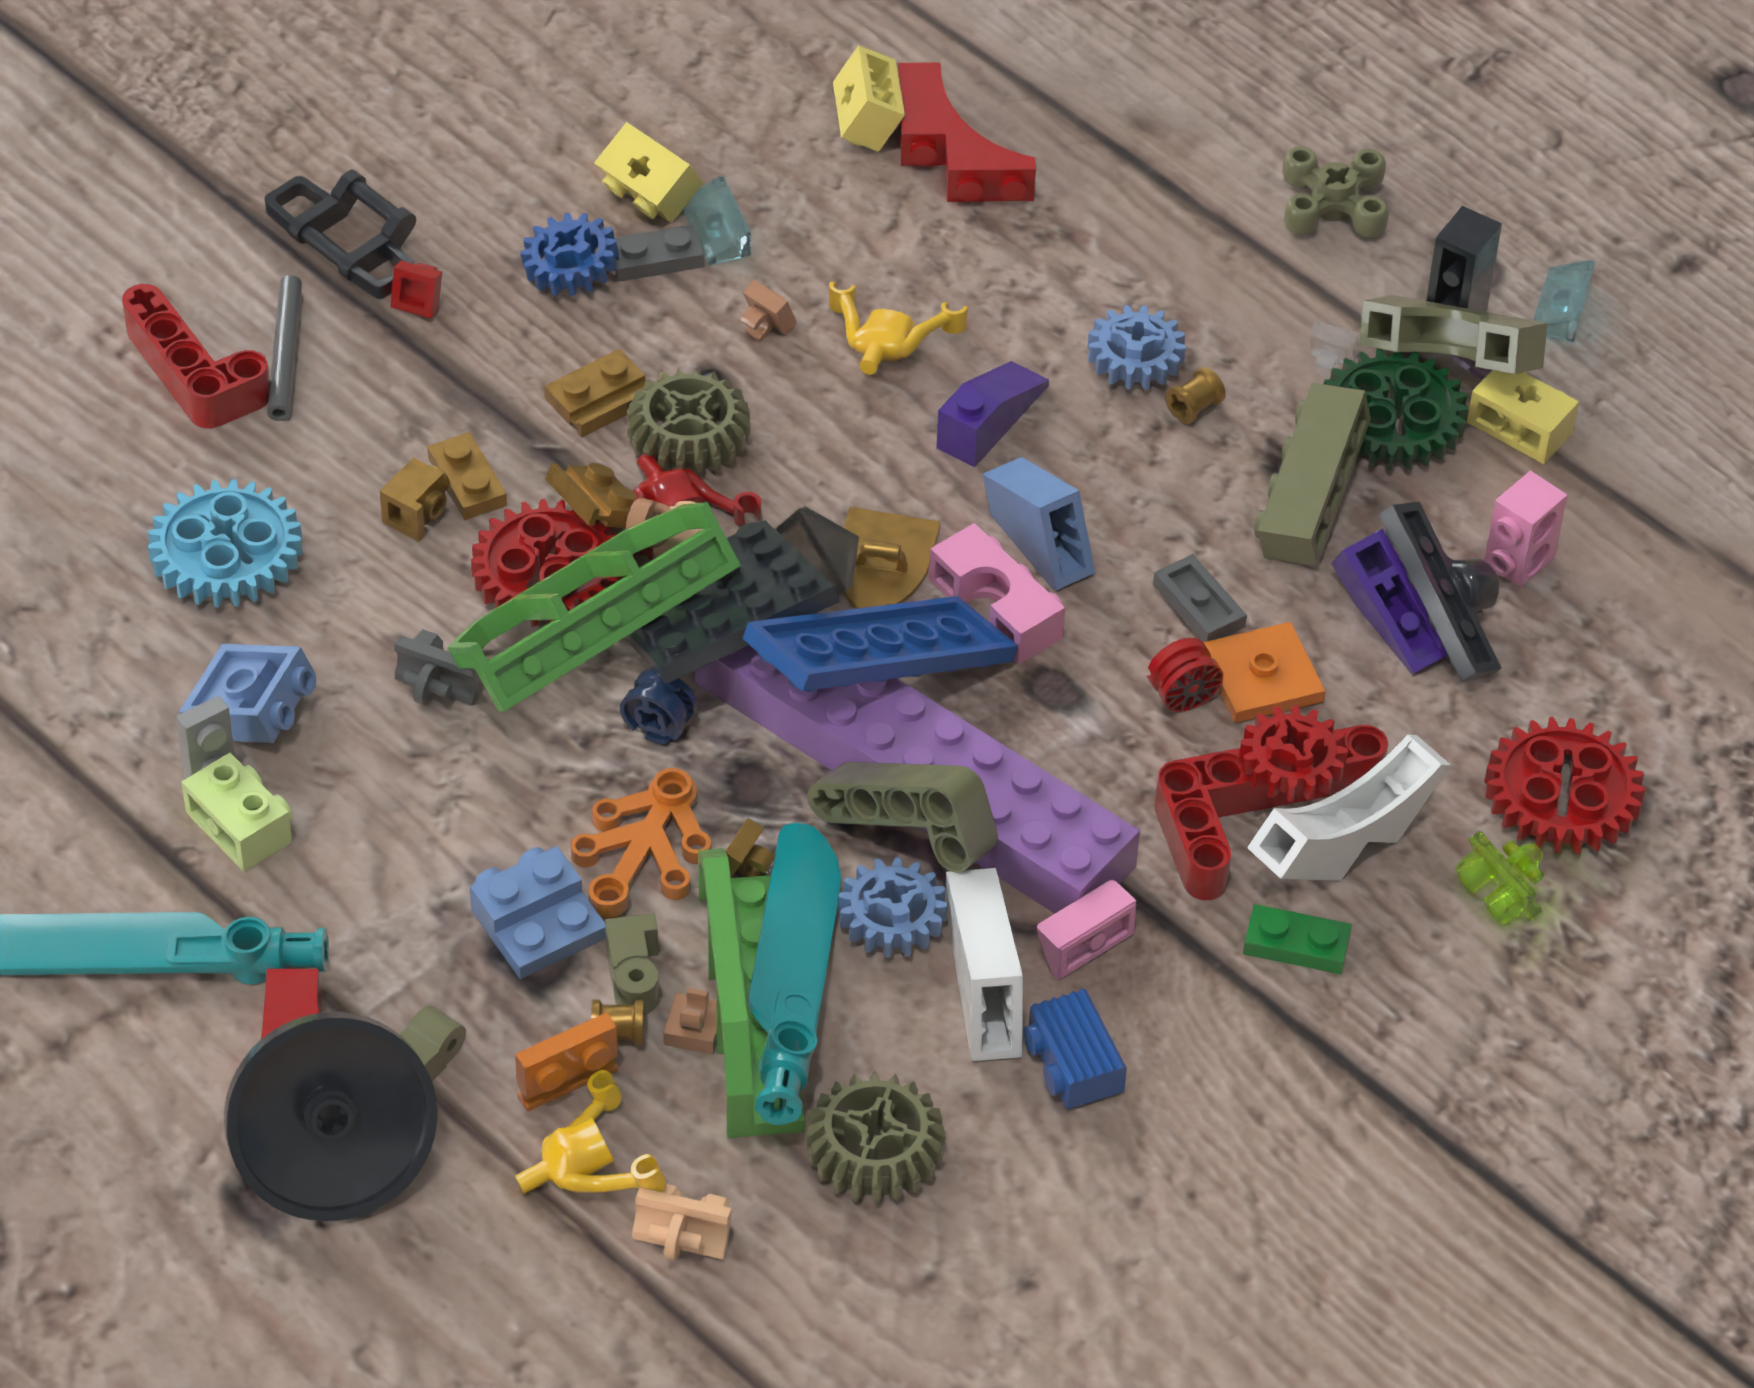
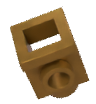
M413 457L379 491L382 523L420 542L425 537L424 526L431 519H436L446 505L445 491L450 487V480L447 474L442 469L430 466Z

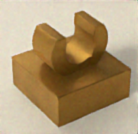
M750 818L746 819L725 851L729 860L731 878L737 869L742 877L763 876L775 858V855L767 848L754 845L764 828Z

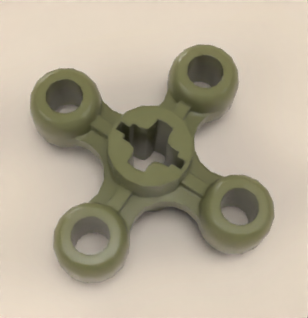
M1302 146L1290 149L1283 161L1282 174L1284 180L1293 187L1302 188L1308 186L1312 190V194H1297L1288 200L1284 215L1287 229L1296 235H1308L1317 228L1320 217L1328 221H1342L1350 216L1353 219L1354 229L1359 235L1367 238L1380 236L1387 226L1388 206L1378 197L1368 196L1362 198L1358 190H1373L1382 184L1386 169L1384 156L1376 150L1363 149L1354 155L1351 167L1344 163L1335 162L1328 163L1320 168L1317 156L1311 149Z

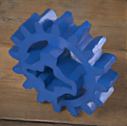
M565 213L563 221L560 222L549 217L547 218L548 227L544 229L534 226L532 228L534 237H525L523 240L525 250L520 251L527 280L535 281L539 291L550 286L554 296H557L562 289H568L570 296H575L577 288L582 286L590 292L593 290V281L597 280L605 283L608 281L606 271H616L617 269L615 259L619 258V250L612 227L605 228L601 218L590 223L587 213H583L578 220H572L570 213Z

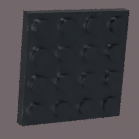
M766 520L748 523L740 527L736 534L727 538L741 564L740 567L624 637V639L658 676L668 684L748 646L749 644L742 639L748 622L816 614L839 603L835 586Z

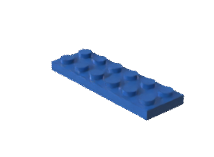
M958 596L748 622L742 638L758 652L759 657L763 661L772 664L784 674L793 687L806 692H813L816 689L849 687L852 684L884 682L894 678L920 677L922 674L944 671L955 672L958 669L989 667L994 664L1009 663L1013 661L1018 648L1016 643Z

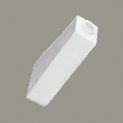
M996 868L965 870L960 873L946 872L947 919L971 1061L1022 1057L1023 975Z

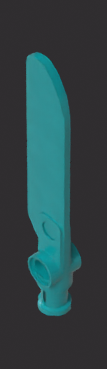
M795 822L784 825L778 834L748 995L750 1011L768 1033L765 1048L758 1064L760 1079L764 1088L756 1097L755 1110L764 1121L775 1125L795 1122L802 1112V1100L799 1098V1092L807 1084L811 1058L818 1043L816 1030L841 887L838 858L828 840L815 827ZM777 1097H779V1108L776 1110L774 1109V1103Z
M198 912L0 914V975L232 974L235 980L242 984L254 985L266 981L267 969L316 968L319 972H326L329 965V936L327 928H318L316 932L286 933L283 927H268L266 922L259 918L243 917L231 922L226 929H223L207 915Z

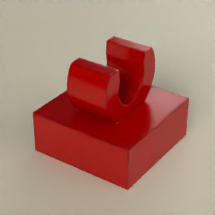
M400 261L394 267L390 308L432 319L439 312L442 271H438L436 266L421 262L416 265Z

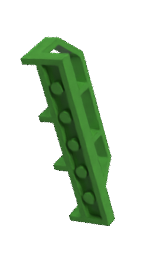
M708 502L682 504L622 531L472 622L447 648L458 668L476 670L497 710L506 711L740 567L741 564ZM703 529L640 568L632 556L642 549L686 530ZM626 576L570 611H567L561 600L562 597L593 578ZM524 620H554L490 660H487L482 651L490 641Z
M723 848L698 850L699 901L707 900L709 981L716 980L717 1054H724L727 1138L804 1132L803 1103L800 1117L795 1122H789L785 1125H775L766 1122L755 1110L756 1097L764 1088L760 1079L758 1064L765 1048L768 1033L750 1011L748 995L771 875L731 878L728 856ZM800 1091L799 1098L802 1100V1095ZM777 1097L774 1103V1109L776 1110L779 1108V1097Z

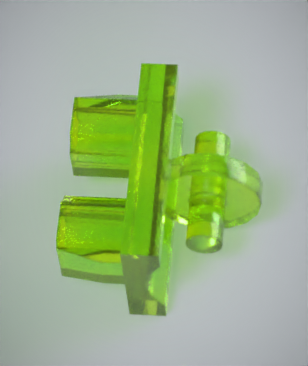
M1481 831L1470 837L1469 842L1472 851L1454 867L1460 881L1472 893L1476 892L1491 879L1500 886L1483 899L1485 907L1500 925L1509 922L1521 913H1524L1530 920L1538 916L1542 909L1534 900L1536 891L1524 878L1527 877L1533 884H1536L1544 877V873L1537 867L1543 858L1542 850L1535 843H1527L1519 847L1513 840H1510L1502 847L1503 852L1508 856V859H1506Z

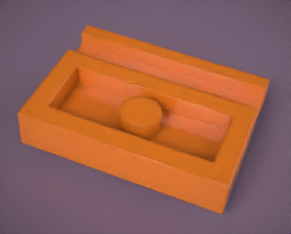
M608 1013L601 1014L515 1054L516 1080L520 1088L517 1098L527 1112L587 1085L590 1076L599 1070H606L610 1074L618 1071V1065L614 1061V1058L618 1057L617 1026Z

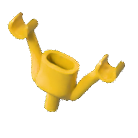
M832 281L829 283V307L834 312L843 313L848 344L864 355L859 367L867 375L874 374L881 361L892 362L898 361L902 357H908L927 335L939 327L949 334H959L967 329L968 307L963 306L959 311H950L949 303L946 302L941 304V312L915 327L911 317L902 312L876 309L870 313L867 321L860 328L859 315L855 307L856 286L851 285L847 290H838L837 282Z
M599 1070L588 1079L587 1088L593 1098L590 1105L570 1125L558 1128L544 1138L541 1148L542 1161L515 1175L524 1194L550 1180L562 1189L584 1193L608 1192L631 1188L640 1189V1187L663 1192L666 1187V1178L663 1172L659 1170L656 1159L649 1154L635 1159L631 1166V1173L592 1176L593 1173L614 1162L594 1122L602 1111L616 1109L622 1100L619 1088L615 1085L610 1072L606 1070Z

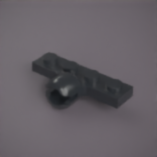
M1420 501L1395 504L1381 512L1379 515L1386 527L1387 537L1397 549L1407 570V578L1410 584L1417 590L1427 610L1428 621L1434 630L1437 631L1448 653L1449 664L1459 675L1461 681L1487 678L1501 670L1502 667L1476 614L1484 613L1482 609L1494 606L1499 594V579L1492 566L1479 558L1459 560L1449 558L1444 552Z

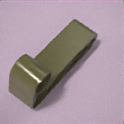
M845 762L815 782L808 790V803L817 817L826 822L926 827L936 859L945 869L954 873L965 871L997 846L998 832L985 786L977 773L969 767L958 765Z

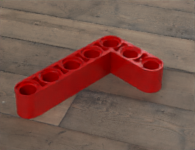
M1357 725L1333 730V733L1342 732L1345 735L1343 747L1348 748L1346 766L1343 769L1342 780L1340 782L1332 781L1331 792L1325 794L1319 789H1315L1314 799L1329 797L1338 793L1381 762L1387 756L1388 738L1385 733L1371 725ZM1240 748L1173 760L1164 764L1158 773L1154 804L1155 813L1185 890L1192 897L1205 901L1219 898L1225 893L1228 885L1231 848L1220 823V817L1308 801L1303 793H1296L1293 802H1288L1286 793L1281 791L1273 798L1268 797L1269 786L1266 784L1254 788L1252 786L1253 774H1243L1241 771L1243 760L1239 759Z

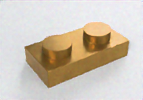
M470 432L427 446L428 459L431 465L442 469L449 477L450 487L447 489V492L464 521L507 506V493Z

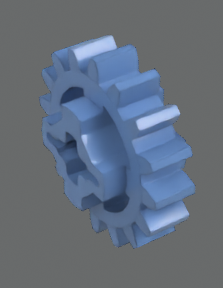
M1124 305L1123 314L1118 315L1110 309L1107 311L1106 320L1097 318L1094 321V330H1089L1088 361L1096 363L1095 373L1097 375L1109 373L1108 383L1114 384L1121 379L1125 381V388L1131 389L1134 382H1140L1145 390L1150 388V381L1156 380L1161 385L1167 383V374L1177 376L1180 364H1184L1186 345H1184L1185 332L1177 331L1178 321L1176 319L1165 322V312L1162 310L1151 315L1148 314V307L1145 305L1140 308L1139 312H1133L1129 305Z
M895 857L892 866H885L880 858L875 859L874 870L869 871L860 865L857 867L856 879L845 878L844 892L839 893L838 901L841 928H849V940L852 943L861 939L865 940V952L870 953L876 946L883 947L884 957L890 958L893 948H900L905 956H911V945L916 943L919 947L927 949L929 947V935L935 937L941 935L942 922L946 921L947 916L945 887L936 886V874L934 872L923 876L920 875V863L918 862L913 863L909 868L902 867L900 857Z

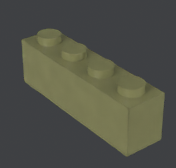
M1312 383L1306 400H1300L1295 416L1296 427L1293 436H1287L1282 448L1283 463L1279 473H1273L1268 487L1269 501L1265 511L1260 510L1255 520L1254 534L1256 538L1260 539L1264 558L1318 567L1371 420L1365 391Z

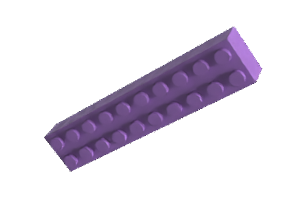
M750 645L695 670V684L831 771L845 762L958 765L969 767L975 771L985 786L998 832L997 846L975 863L984 869L996 868L998 878L1054 914L1110 880L1120 884L1136 868L1140 837L1139 829L898 678L888 679L884 682L872 681L852 684L849 687L836 686L806 692L793 687L784 674L772 664L763 661L759 657L758 652ZM920 827L927 832L926 827Z

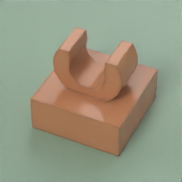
M753 279L742 292L749 308L744 312L740 320L748 326L746 333L759 342L767 337L772 327L787 335L796 325L797 320L788 301Z
M688 988L687 995L675 993L663 1032V1045L708 1054L714 1053L716 1046V1000L709 999L708 991Z

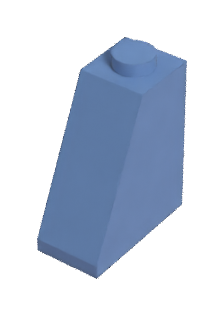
M1023 457L982 474L991 516L1052 589L1059 590L1095 573L1078 489Z

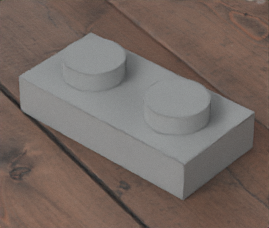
M219 695L176 716L184 779H187L229 752L235 757L229 707Z

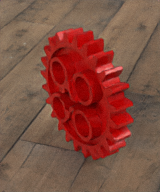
M541 499L538 509L533 510L526 502H521V513L516 514L506 508L504 509V522L490 518V531L479 530V543L472 545L473 558L471 559L472 577H474L475 590L483 592L484 604L495 602V607L497 608L617 534H612V527H606L603 523L600 524V521L597 519L594 526L588 525L573 509L571 511L565 509V501L563 499H560L555 508H549L546 500ZM624 576L593 578L562 597L561 600L567 611H570L621 580ZM530 620L531 627H536L540 620Z
M1549 717L1547 728L1542 729L1536 721L1531 720L1528 733L1518 727H1514L1511 740L1501 737L1498 750L1491 751L1484 783L1487 784L1485 799L1493 800L1492 814H1504L1502 821L1504 829L1517 825L1519 827L1517 839L1522 840L1531 834L1536 837L1535 848L1537 849L1541 848L1546 841L1553 842V849L1557 854L1561 852L1563 844H1570L1575 854H1580L1582 843L1587 842L1592 849L1599 851L1602 838L1612 844L1617 843L1619 831L1628 834L1631 829L1632 820H1638L1645 787L1642 786L1644 772L1636 770L1637 756L1624 757L1627 746L1625 742L1611 745L1610 738L1612 732L1609 730L1600 736L1594 735V723L1590 722L1583 730L1576 729L1574 718H1569L1566 727H1559L1554 717ZM1567 754L1572 758L1567 786L1568 799L1565 816H1560L1557 810L1562 783L1561 771L1564 755Z

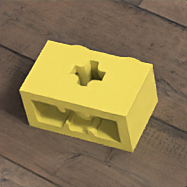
M858 45L833 81L841 138L846 139L853 145L865 146L879 152L905 116L895 59Z
M627 122L594 162L605 176L601 181L602 184L620 198L627 193L635 199L633 205L647 217L654 219L656 215H659L671 224L704 184L690 164Z
M1492 370L1472 391L1467 423L1545 464L1573 434L1579 401L1530 376L1526 372L1512 374Z

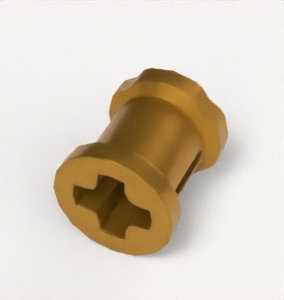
M1201 367L1194 372L1193 378L1184 385H1174L1166 390L1165 402L1175 418L1183 424H1190L1197 419L1198 412L1209 405L1216 406L1223 402L1226 397V390L1220 377L1208 367Z
M592 999L591 1019L607 1012L617 1026V1040H633L635 1046H643L644 1000L636 999L633 1005L602 1004L600 999Z

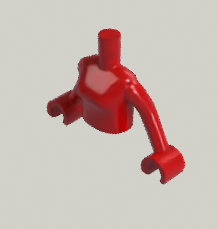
M645 454L641 455L637 460V466L647 479L633 490L637 495L636 499L644 498L669 507L675 506L679 501L708 502L733 514L734 522L738 526L745 525L744 513L746 512L754 514L757 519L762 517L761 498L756 493L742 492L732 500L710 488L690 469L677 468L664 471L654 456H647ZM647 547L632 555L635 561L638 554L647 556L650 561L654 559L652 547Z

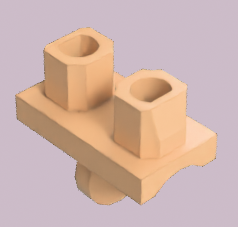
M666 1184L663 1192L640 1187L635 1200L636 1214L632 1239L665 1246L664 1258L673 1261L677 1260L681 1250L724 1259L728 1247L732 1208H728L729 1201L726 1197L708 1194L706 1197H702L701 1201L681 1197L682 1193L677 1187Z

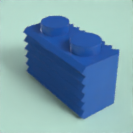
M1082 988L1077 993L1072 991L1068 996L1063 994L1059 998L1053 997L1050 1001L1044 1000L1040 1004L1034 1003L1030 1007L1029 1024L1023 1029L1026 1046L1032 1056L1040 1055L1041 1061L1044 1062L1043 1074L1046 1086L1051 1095L1060 1094L1065 1109L1068 1110L1124 1092L1127 1067L1087 990Z

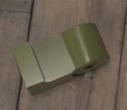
M655 913L605 919L606 951L615 1003L633 1005L636 999L644 1000V1015H647L656 1008L659 1001V972L648 958V956L658 955V927Z
M429 1005L422 1008L412 1018L409 1025L400 1035L419 1055L433 1081L461 1049L466 1038V1028L434 1006Z

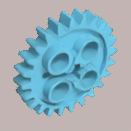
M232 479L227 488H221L217 480H212L211 490L204 491L199 485L195 484L193 485V496L189 497L181 492L176 493L178 505L164 503L162 505L164 516L153 517L154 529L148 530V550L150 563H153L154 574L156 577L163 576V583L166 589L177 586V594L181 599L193 592L195 604L197 605L201 604L206 597H213L214 607L219 608L223 598H230L236 607L239 606L240 596L247 595L256 602L258 601L257 590L261 588L273 594L275 592L274 580L287 583L289 581L288 569L298 568L297 556L303 553L301 523L297 522L296 510L287 509L285 497L273 500V491L270 487L259 494L256 493V485L253 481L244 489H238L236 479Z

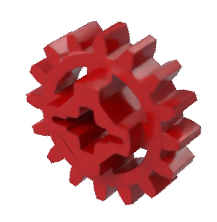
M1293 705L1291 714H1284L1278 706L1273 707L1272 718L1269 719L1267 716L1259 713L1256 715L1255 726L1246 725L1239 751V759L1243 760L1241 771L1243 774H1253L1252 786L1254 788L1261 787L1264 784L1269 786L1268 797L1273 798L1281 791L1286 793L1288 802L1294 801L1296 793H1303L1308 801L1314 800L1315 789L1328 794L1331 792L1332 781L1340 782L1342 780L1348 754V748L1343 747L1344 733H1333L1335 721L1332 719L1325 720L1322 723L1317 721L1318 711L1315 709L1305 716L1300 714L1298 705Z

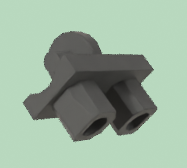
M422 629L413 639L401 635L394 644V651L397 652L398 657L395 679L402 681L403 684L414 687L413 697L416 703L426 706L435 695L473 706L479 698L478 673L475 669L458 668L450 652L443 650V640L438 634Z

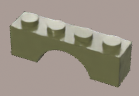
M1390 295L1363 300L1359 345L1394 352H1433L1456 355L1475 361V367L1518 374L1543 368L1547 323Z

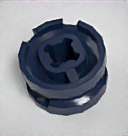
M647 669L640 673L634 682V688L628 691L620 703V714L630 729L635 731L637 727L647 733L644 739L658 744H668L670 739L676 741L684 730L685 724L688 723L697 709V699L692 689L683 680L678 678L666 684L653 669Z

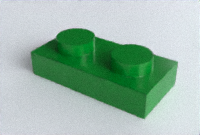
M1253 904L1244 942L1243 955L1341 975L1352 924Z

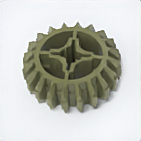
M678 368L674 376H668L660 372L657 382L646 380L643 389L635 391L632 403L629 404V409L627 410V435L630 438V443L633 444L636 456L643 454L654 456L664 471L677 468L690 469L700 477L703 470L708 469L717 474L721 464L732 466L735 455H743V449L751 433L750 409L748 408V402H745V398L742 395V390L734 389L730 379L719 381L715 371L707 376L701 375L698 368L692 374H683ZM718 419L721 424L717 425L714 422ZM659 420L663 422L661 426L657 425Z
M875 1071L869 1081H861L853 1074L848 1087L835 1081L834 1086L831 1088V1095L820 1093V1097L817 1100V1108H812L811 1113L808 1115V1130L805 1131L808 1160L811 1163V1167L817 1168L820 1182L832 1181V1188L836 1195L847 1189L851 1190V1197L855 1203L862 1195H871L876 1206L881 1200L882 1195L889 1194L898 1203L900 1197H902V1189L916 1195L918 1189H920L921 1181L931 1183V1179L935 1175V1167H940V1163L943 1161L946 1131L942 1125L943 1117L940 1113V1108H933V1100L930 1093L918 1095L915 1081L905 1086H900L896 1073L889 1081H881Z

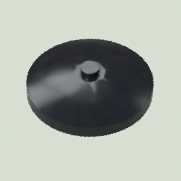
M324 1012L311 1014L276 1028L263 1037L244 1057L231 1080L226 1095L224 1107L225 1137L228 1149L241 1177L250 1189L266 1203L286 1214L314 1221L346 1220L365 1215L389 1203L406 1189L418 1175L429 1156L435 1139L438 1118L437 1098L430 1075L419 1055L396 1031L379 1021L354 1013Z

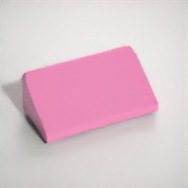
M1110 880L1037 925L1040 943L1052 976L1056 980L1062 979L1134 934L1136 900L1116 881Z

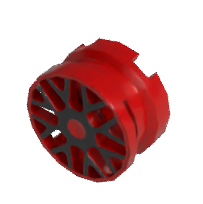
M1183 638L1172 642L1161 649L1152 658L1147 667L1151 672L1147 676L1155 691L1159 692V696L1167 709L1173 712H1186L1201 706L1219 690L1223 683L1224 673L1216 660L1211 658V654L1203 641L1197 638ZM1201 691L1206 692L1203 696L1198 695Z

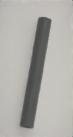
M293 275L282 277L279 286L267 415L274 421L287 420L291 412L302 281Z

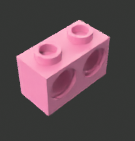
M1530 470L1495 500L1484 561L1489 563L1498 575L1507 578L1521 588L1555 558L1568 495Z

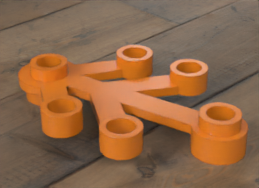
M678 768L663 769L655 775L646 791L614 800L610 798L598 800L592 807V822L594 827L602 832L594 835L588 833L579 834L572 839L571 859L574 864L580 867L594 866L599 862L601 853L628 846L613 873L599 875L589 885V901L602 919L618 918L629 905V886L650 851L661 873L662 894L671 900H680L689 894L690 874L685 868L680 866L665 834L664 827L672 816L683 836L681 841L682 857L691 864H698V850L711 849V839L707 833L701 831L691 807L697 799V787L685 771ZM650 810L644 820L620 827L623 816ZM603 813L613 814L611 817H602L600 815ZM693 845H700L703 848L695 850L689 847ZM582 848L592 849V851L587 853L580 852L579 850ZM677 880L681 881L682 884L671 885L669 882Z

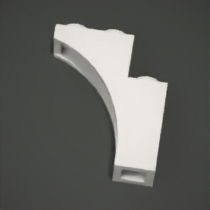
M1407 734L1374 768L1338 793L1304 807L1274 808L1247 848L1281 879L1341 881L1368 842L1397 843L1451 765L1420 737Z

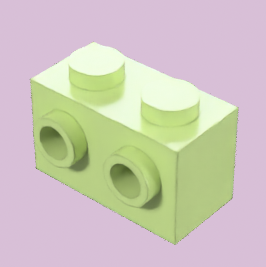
M230 752L182 781L186 813L243 872L292 843L290 820H292L293 815L287 802L278 794L273 796L263 786L261 778L255 769L250 765L243 766Z

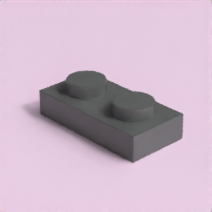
M694 224L615 237L619 250V258L615 259L617 269L614 271L617 282L704 267V253Z
M1193 554L1154 572L1153 586L1203 642L1226 637L1246 627L1247 614Z

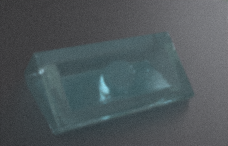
M719 176L700 188L683 209L689 225L694 224L708 265L751 256L750 229L725 177Z
M1587 260L1549 268L1533 319L1534 321L1547 323L1546 336L1569 342L1575 341L1592 284L1596 261Z

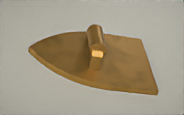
M849 507L838 546L836 562L839 584L851 606L857 609L905 603L919 589L927 576L930 564V548L936 545L941 521Z

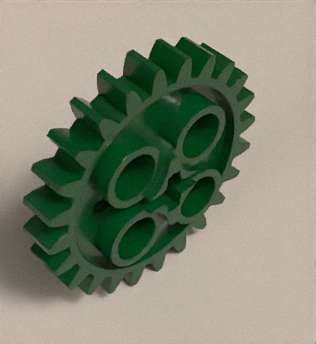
M1378 348L1375 358L1371 359L1364 352H1359L1357 363L1345 358L1343 359L1342 369L1333 367L1330 379H1325L1324 385L1363 390L1366 393L1371 420L1357 458L1363 454L1368 455L1369 466L1375 465L1379 459L1385 460L1388 470H1392L1395 461H1401L1407 470H1411L1412 460L1417 459L1426 467L1429 466L1430 455L1442 460L1445 457L1446 448L1455 450L1458 438H1463L1469 407L1466 406L1467 393L1459 392L1461 381L1459 379L1448 380L1449 368L1435 371V359L1431 358L1425 363L1418 362V352H1413L1408 359L1402 358L1401 352H1393L1392 357H1386L1382 349ZM1389 385L1392 391L1391 398H1388ZM1396 419H1399L1398 432L1395 425Z

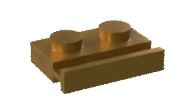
M619 348L544 385L545 399L569 425L573 424L578 429V435L582 438L626 416L635 391L643 389L646 376Z
M589 463L588 466L568 465L567 470L564 471L558 464H550L545 480L588 525L594 526L597 519L606 527L626 528L628 514L632 504L637 500V495L632 490L626 488L614 476L615 472L611 468L599 463Z

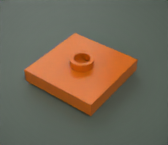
M1291 622L1203 642L1208 648L1211 658L1216 660L1224 673L1223 683L1219 688V692L1234 723L1255 719L1259 713L1265 716L1271 715L1273 707L1276 706L1284 712L1291 710L1293 705H1298L1300 708L1324 702L1326 691Z

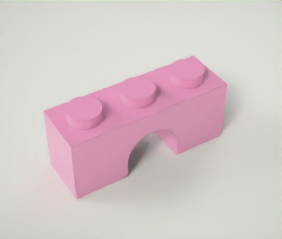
M975 523L930 548L929 581L946 597L958 596L966 603L977 598H990L997 601L990 605L989 622L1018 645L1013 659L1018 665L1063 639L1065 607L1059 597L1042 587L1033 578L1026 566L1018 564L1003 550L996 538L988 536Z

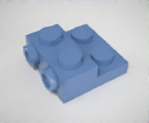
M222 644L179 713L182 714L219 695L229 707L234 741L274 743L281 730H289L292 727L295 719L294 709L301 697L309 696L313 693L316 686V673L299 646Z
M558 846L545 852L540 847L529 849L520 857L517 865L504 871H500L495 867L486 869L477 876L474 884L469 886L472 913L519 979H523L605 940V922L582 892V879Z

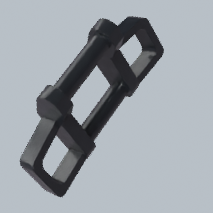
M355 169L347 171L340 177L332 189L331 195L305 177L296 176L264 197L267 215L285 229L292 238L300 244H309L335 264L340 275L376 299H384L392 293L393 273L384 279H376L369 274L371 271L388 260L394 265H397L400 261L415 264L414 260L400 248L416 224V216L405 207H396L368 186L366 178ZM298 196L305 197L315 204L295 218L282 207ZM358 199L386 220V223L381 229V233L348 253L322 232L343 220Z

